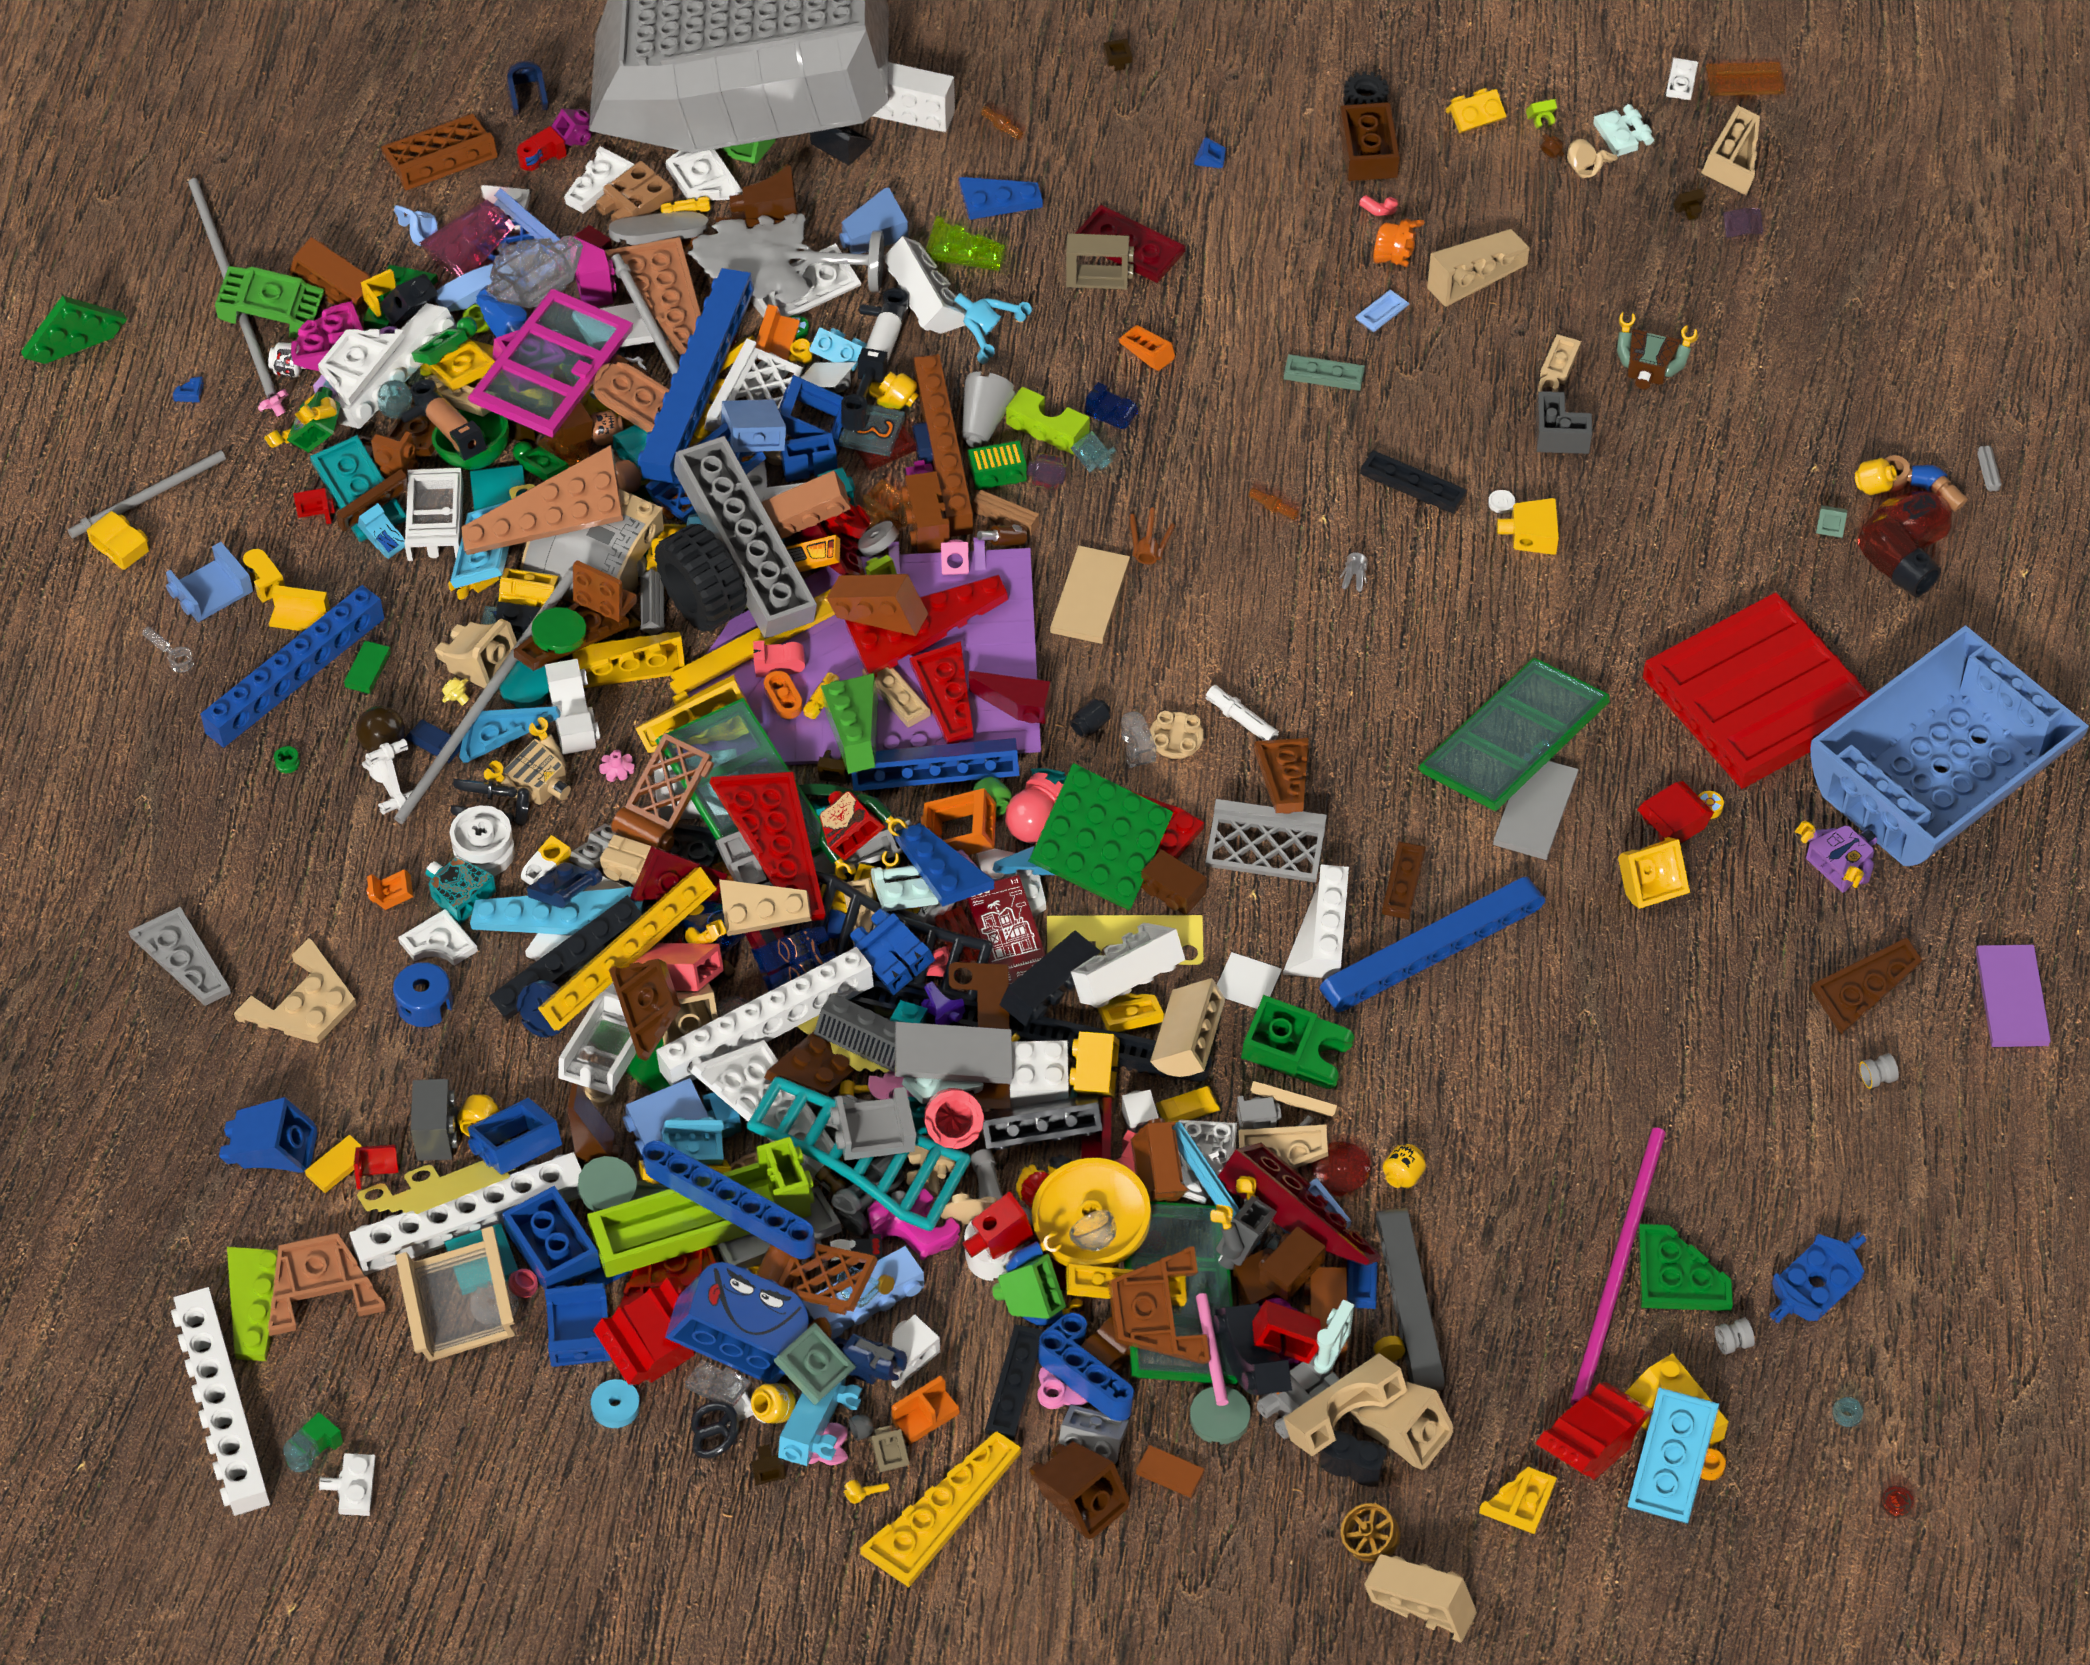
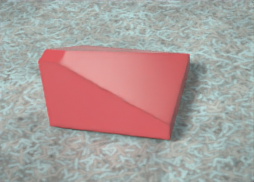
M947 946L933 951L935 961L929 965L927 976L943 977L950 955Z

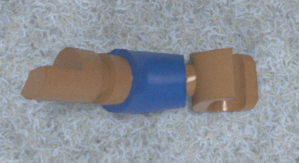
M1892 455L1885 458L1890 465L1895 467L1898 474L1897 479L1893 482L1892 491L1903 489L1907 482H1910L1911 486L1925 488L1930 493L1934 492L1937 496L1940 495V499L1954 511L1960 509L1967 502L1968 499L1955 485H1950L1951 481L1947 478L1948 474L1934 465H1912V469H1910L1908 461L1901 456Z

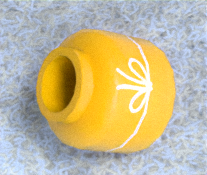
M763 1384L757 1387L751 1398L752 1413L762 1423H783L789 1419L796 1406L793 1391L784 1384Z

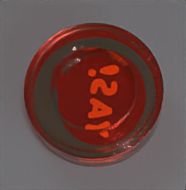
M1899 1485L1887 1488L1881 1500L1885 1513L1894 1518L1907 1516L1914 1504L1912 1493L1907 1488Z

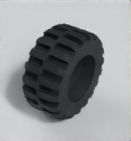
M690 524L659 541L654 551V559L657 563L656 568L658 573H660L662 584L665 585L666 592L672 598L676 608L681 611L682 616L689 620L694 628H698L700 631H712L742 614L747 603L742 578L739 576L738 569L732 562L730 554L710 530H707L705 526L700 524Z

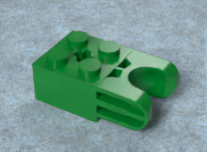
M1263 995L1244 1040L1241 1058L1316 1086L1332 1089L1336 1087L1339 1080L1337 1068L1325 1062L1319 1054L1326 1050L1346 1052L1352 1047L1355 1037L1351 1030L1318 1018V1014Z

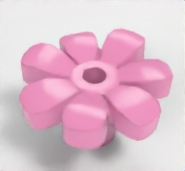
M283 389L270 399L262 401L258 409L261 412L264 409L272 408L278 417L286 412L281 402L289 394Z
M614 750L610 756L604 755L601 759L602 764L599 765L600 773L606 774L607 781L614 782L617 776L619 780H625L628 778L627 773L633 774L635 771V766L631 763L633 761L630 754L622 756L620 750Z

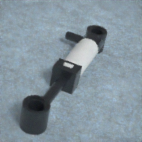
M892 288L886 290L883 294L882 307L861 304L859 307L860 314L875 316L877 320L866 348L861 349L858 357V379H861L856 394L847 395L841 400V424L846 430L860 431L867 426L866 396L872 381L879 383L884 381L887 374V363L903 322L908 319V294L903 289Z

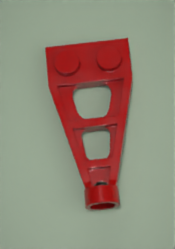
M1136 793L1173 812L1155 856L1162 849L1177 859L1204 829V822L1181 808Z

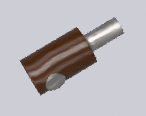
M1016 524L1012 526H993L990 531H978L977 538L978 540H990L993 545L1023 546L1027 540V531L1025 527Z

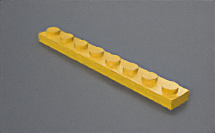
M701 867L692 870L538 1007L554 1031L560 1030L613 983L609 972L611 967H629L631 963L642 957L717 890Z

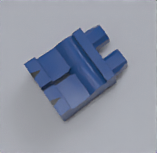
M879 909L871 917L872 922L876 926L875 929L868 933L861 926L856 928L850 936L855 943L854 947H857L870 963L872 971L888 990L895 995L913 979L908 969L917 976L933 963L935 958L930 949L894 913L890 915L883 909Z

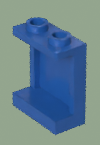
M588 1282L580 1286L567 1287L559 1285L552 1289H546L545 1299L549 1335L548 1351L551 1367L612 1361L593 1331L601 1318L608 1317L605 1284Z

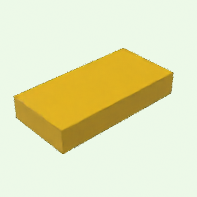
M348 1135L305 1170L306 1176L324 1193L328 1192L354 1171L356 1147L362 1146L352 1136Z

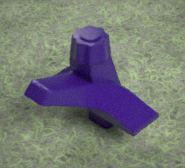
M932 981L924 987L930 999H924L921 1007L928 1008L927 1013L936 1017L935 1023L937 1025H949L953 1021L958 1022L962 1019V1014L965 1013L963 999H948Z

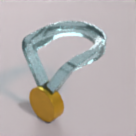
M856 1267L849 1268L850 1273L854 1275L860 1272ZM845 1271L838 1274L837 1284L846 1279ZM883 1274L878 1280L870 1277L868 1282L876 1286L864 1298L859 1299L856 1307L866 1306L878 1293L883 1295L889 1294L894 1288V1279L887 1274ZM846 1288L840 1294L848 1301L850 1293Z

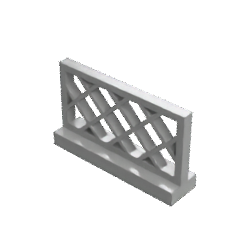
M1216 799L1205 867L1316 883L1327 815L1304 811L1290 814L1275 813L1274 807ZM1219 822L1231 824L1235 831L1224 838L1218 831ZM1251 827L1258 828L1263 835L1251 842L1244 831ZM1282 831L1286 832L1291 839L1279 846L1272 838V835ZM1240 835L1247 845L1235 852L1228 842ZM1306 835L1318 837L1317 844L1308 850L1299 841ZM1267 839L1275 849L1262 856L1255 846ZM1295 843L1302 854L1290 860L1283 850ZM1222 846L1231 854L1225 860L1212 859L1213 852ZM1252 850L1259 860L1253 864H1245L1240 859V856ZM1279 853L1287 864L1281 868H1272L1267 861ZM1307 858L1313 865L1312 873L1300 872L1295 865Z

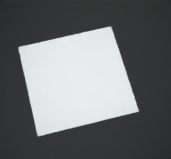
M857 362L814 363L801 379L820 387H835Z
M1231 952L1217 986L1225 999L1258 1009L1263 995L1270 997L1282 969Z

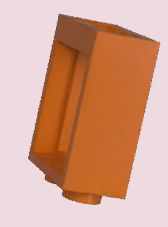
M985 788L924 803L921 824L941 839L942 822L973 815L972 833L943 841L956 851L962 849L967 855L992 850L995 845L996 802Z

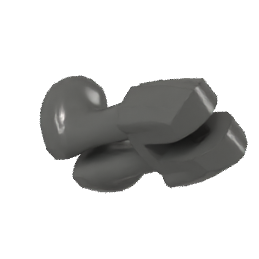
M895 1154L880 1156L873 1160L867 1168V1174L864 1177L877 1186ZM902 1169L899 1170L887 1192L888 1196L905 1179ZM853 1184L847 1189L837 1191L832 1197V1204L839 1209L836 1212V1216L843 1226L857 1236L863 1235L869 1226L863 1213L876 1200L856 1184Z

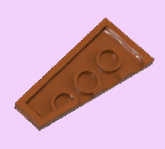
M1309 738L1255 741L1254 752L1275 813L1290 814L1293 812H1303Z

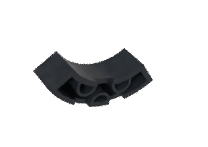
M1259 1303L1216 1309L1215 1316L1213 1317L1214 1330L1216 1333H1219L1230 1368L1244 1390L1253 1395L1292 1391L1288 1360L1280 1358L1276 1352H1269L1267 1349L1254 1345L1252 1321L1260 1310Z

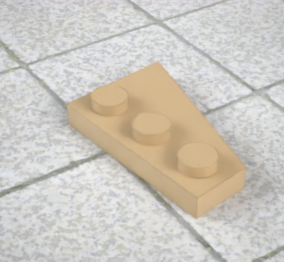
M720 880L724 922L728 936L812 921L807 890Z
M1326 1125L1238 1130L1239 1148L1262 1143L1293 1169L1328 1157Z

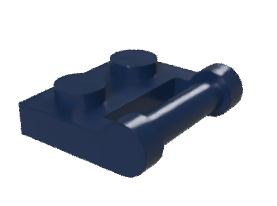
M564 862L527 887L528 897L563 908L571 902L574 896L587 887L600 883L602 881V874L595 867L587 870Z

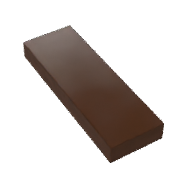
M400 469L337 512V522L342 531H347L357 524L359 516L377 503L382 507L407 490L406 474Z
M1398 841L1382 907L1383 915L1409 920L1424 860L1425 846Z

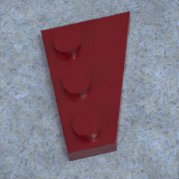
M651 846L630 899L633 901H643V899H656L659 901L692 870L701 867L717 889L704 901H715L721 891L720 880H725L727 874Z

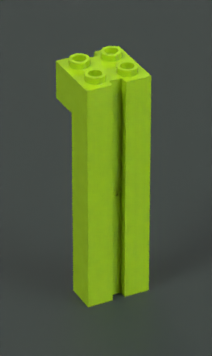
M791 1137L757 1146L758 1163L722 1173L724 1176L801 1218L811 1216L810 1204L815 1202L811 1190L813 1181L809 1170L804 1171L802 1151L799 1146L794 1147ZM672 1189L587 1214L589 1229L595 1247L598 1250L606 1278L751 1234Z

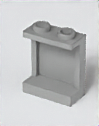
M906 1087L894 1088L893 1098L843 1104L842 1096H836L835 1107L830 1108L832 1125L838 1126V1132H835L837 1149L843 1150L844 1160L915 1152L916 1132Z

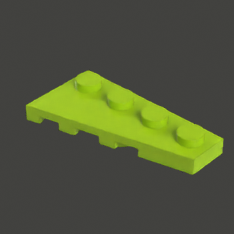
M227 1247L236 1359L267 1360L271 1336L268 1333V1324L278 1250Z

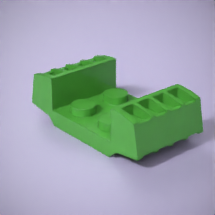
M228 266L215 302V308L219 319L236 324L240 312L288 323L289 337L298 338L299 328L308 319L314 320L324 289L307 284L300 278L255 267L245 269Z

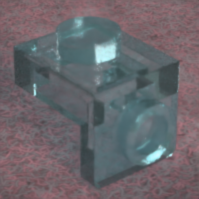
M1093 431L1070 448L1090 473L1097 467L1100 470L1107 467L1113 461L1111 456L1116 452L1114 447L1107 450Z

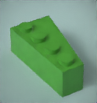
M874 673L822 685L821 690L825 713L848 774L875 768L878 694Z

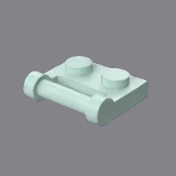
M913 865L883 870L881 867L871 869L872 882L884 911L938 904V899ZM915 876L920 877L918 879L885 883L886 880H894Z
M1343 1300L1338 1310L1333 1308L1326 1323L1328 1328L1318 1332L1317 1344L1319 1350L1314 1360L1316 1372L1326 1374L1332 1369L1350 1336L1354 1304Z

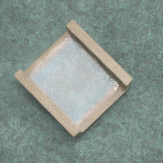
M493 1226L481 1229L484 1240L482 1242L413 1262L407 1252L395 1255L414 1350L416 1354L423 1352L429 1362L516 1336L513 1329V1324H515Z

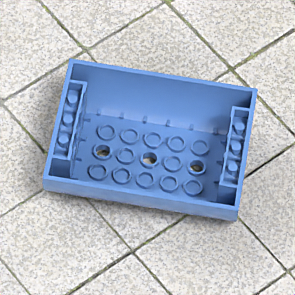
M1965 625L1811 741V763L1822 797L1863 832L1867 829L1871 830L1877 838V844L1903 866H1913L1924 862L2077 744L2084 737L2089 726ZM1972 738H1982L1985 740V743L1978 744ZM1934 767H1945L1947 772H1937Z

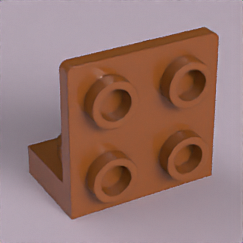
M578 560L573 564V601L605 617L620 622L637 602V595L623 589L622 581Z

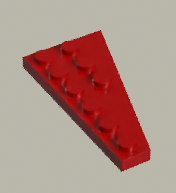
M793 772L711 777V787L772 885L807 890L812 921L824 920V905Z

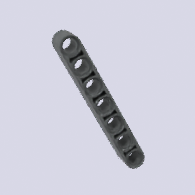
M1405 1207L1376 1211L1377 1229L1399 1333L1405 1347L1404 1356L1410 1383L1436 1391L1444 1390V1374L1408 1210Z

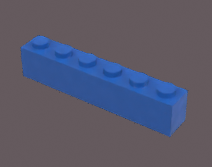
M1016 738L876 751L875 768L851 773L853 791L979 780L987 777L1019 776Z

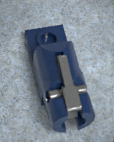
M853 1334L849 1340L836 1337L833 1341L856 1366L848 1376L873 1385L877 1378L886 1381H897L900 1379L897 1374L893 1373L894 1368L905 1372L907 1356L902 1350Z

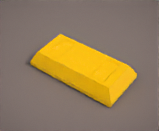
M1209 1086L1155 1103L1161 1118H1164L1165 1122L1175 1121L1178 1123L1179 1120H1192L1220 1111Z

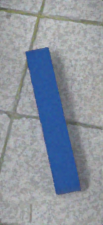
M651 1141L643 1147L644 1167L646 1174L650 1178L794 1258L806 1259L814 1254L816 1250L814 1229L808 1221L662 1141Z

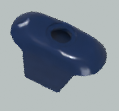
M534 61L517 62L508 69L507 90L513 116L518 115L519 112L514 85L536 82L542 110L548 109L542 71Z

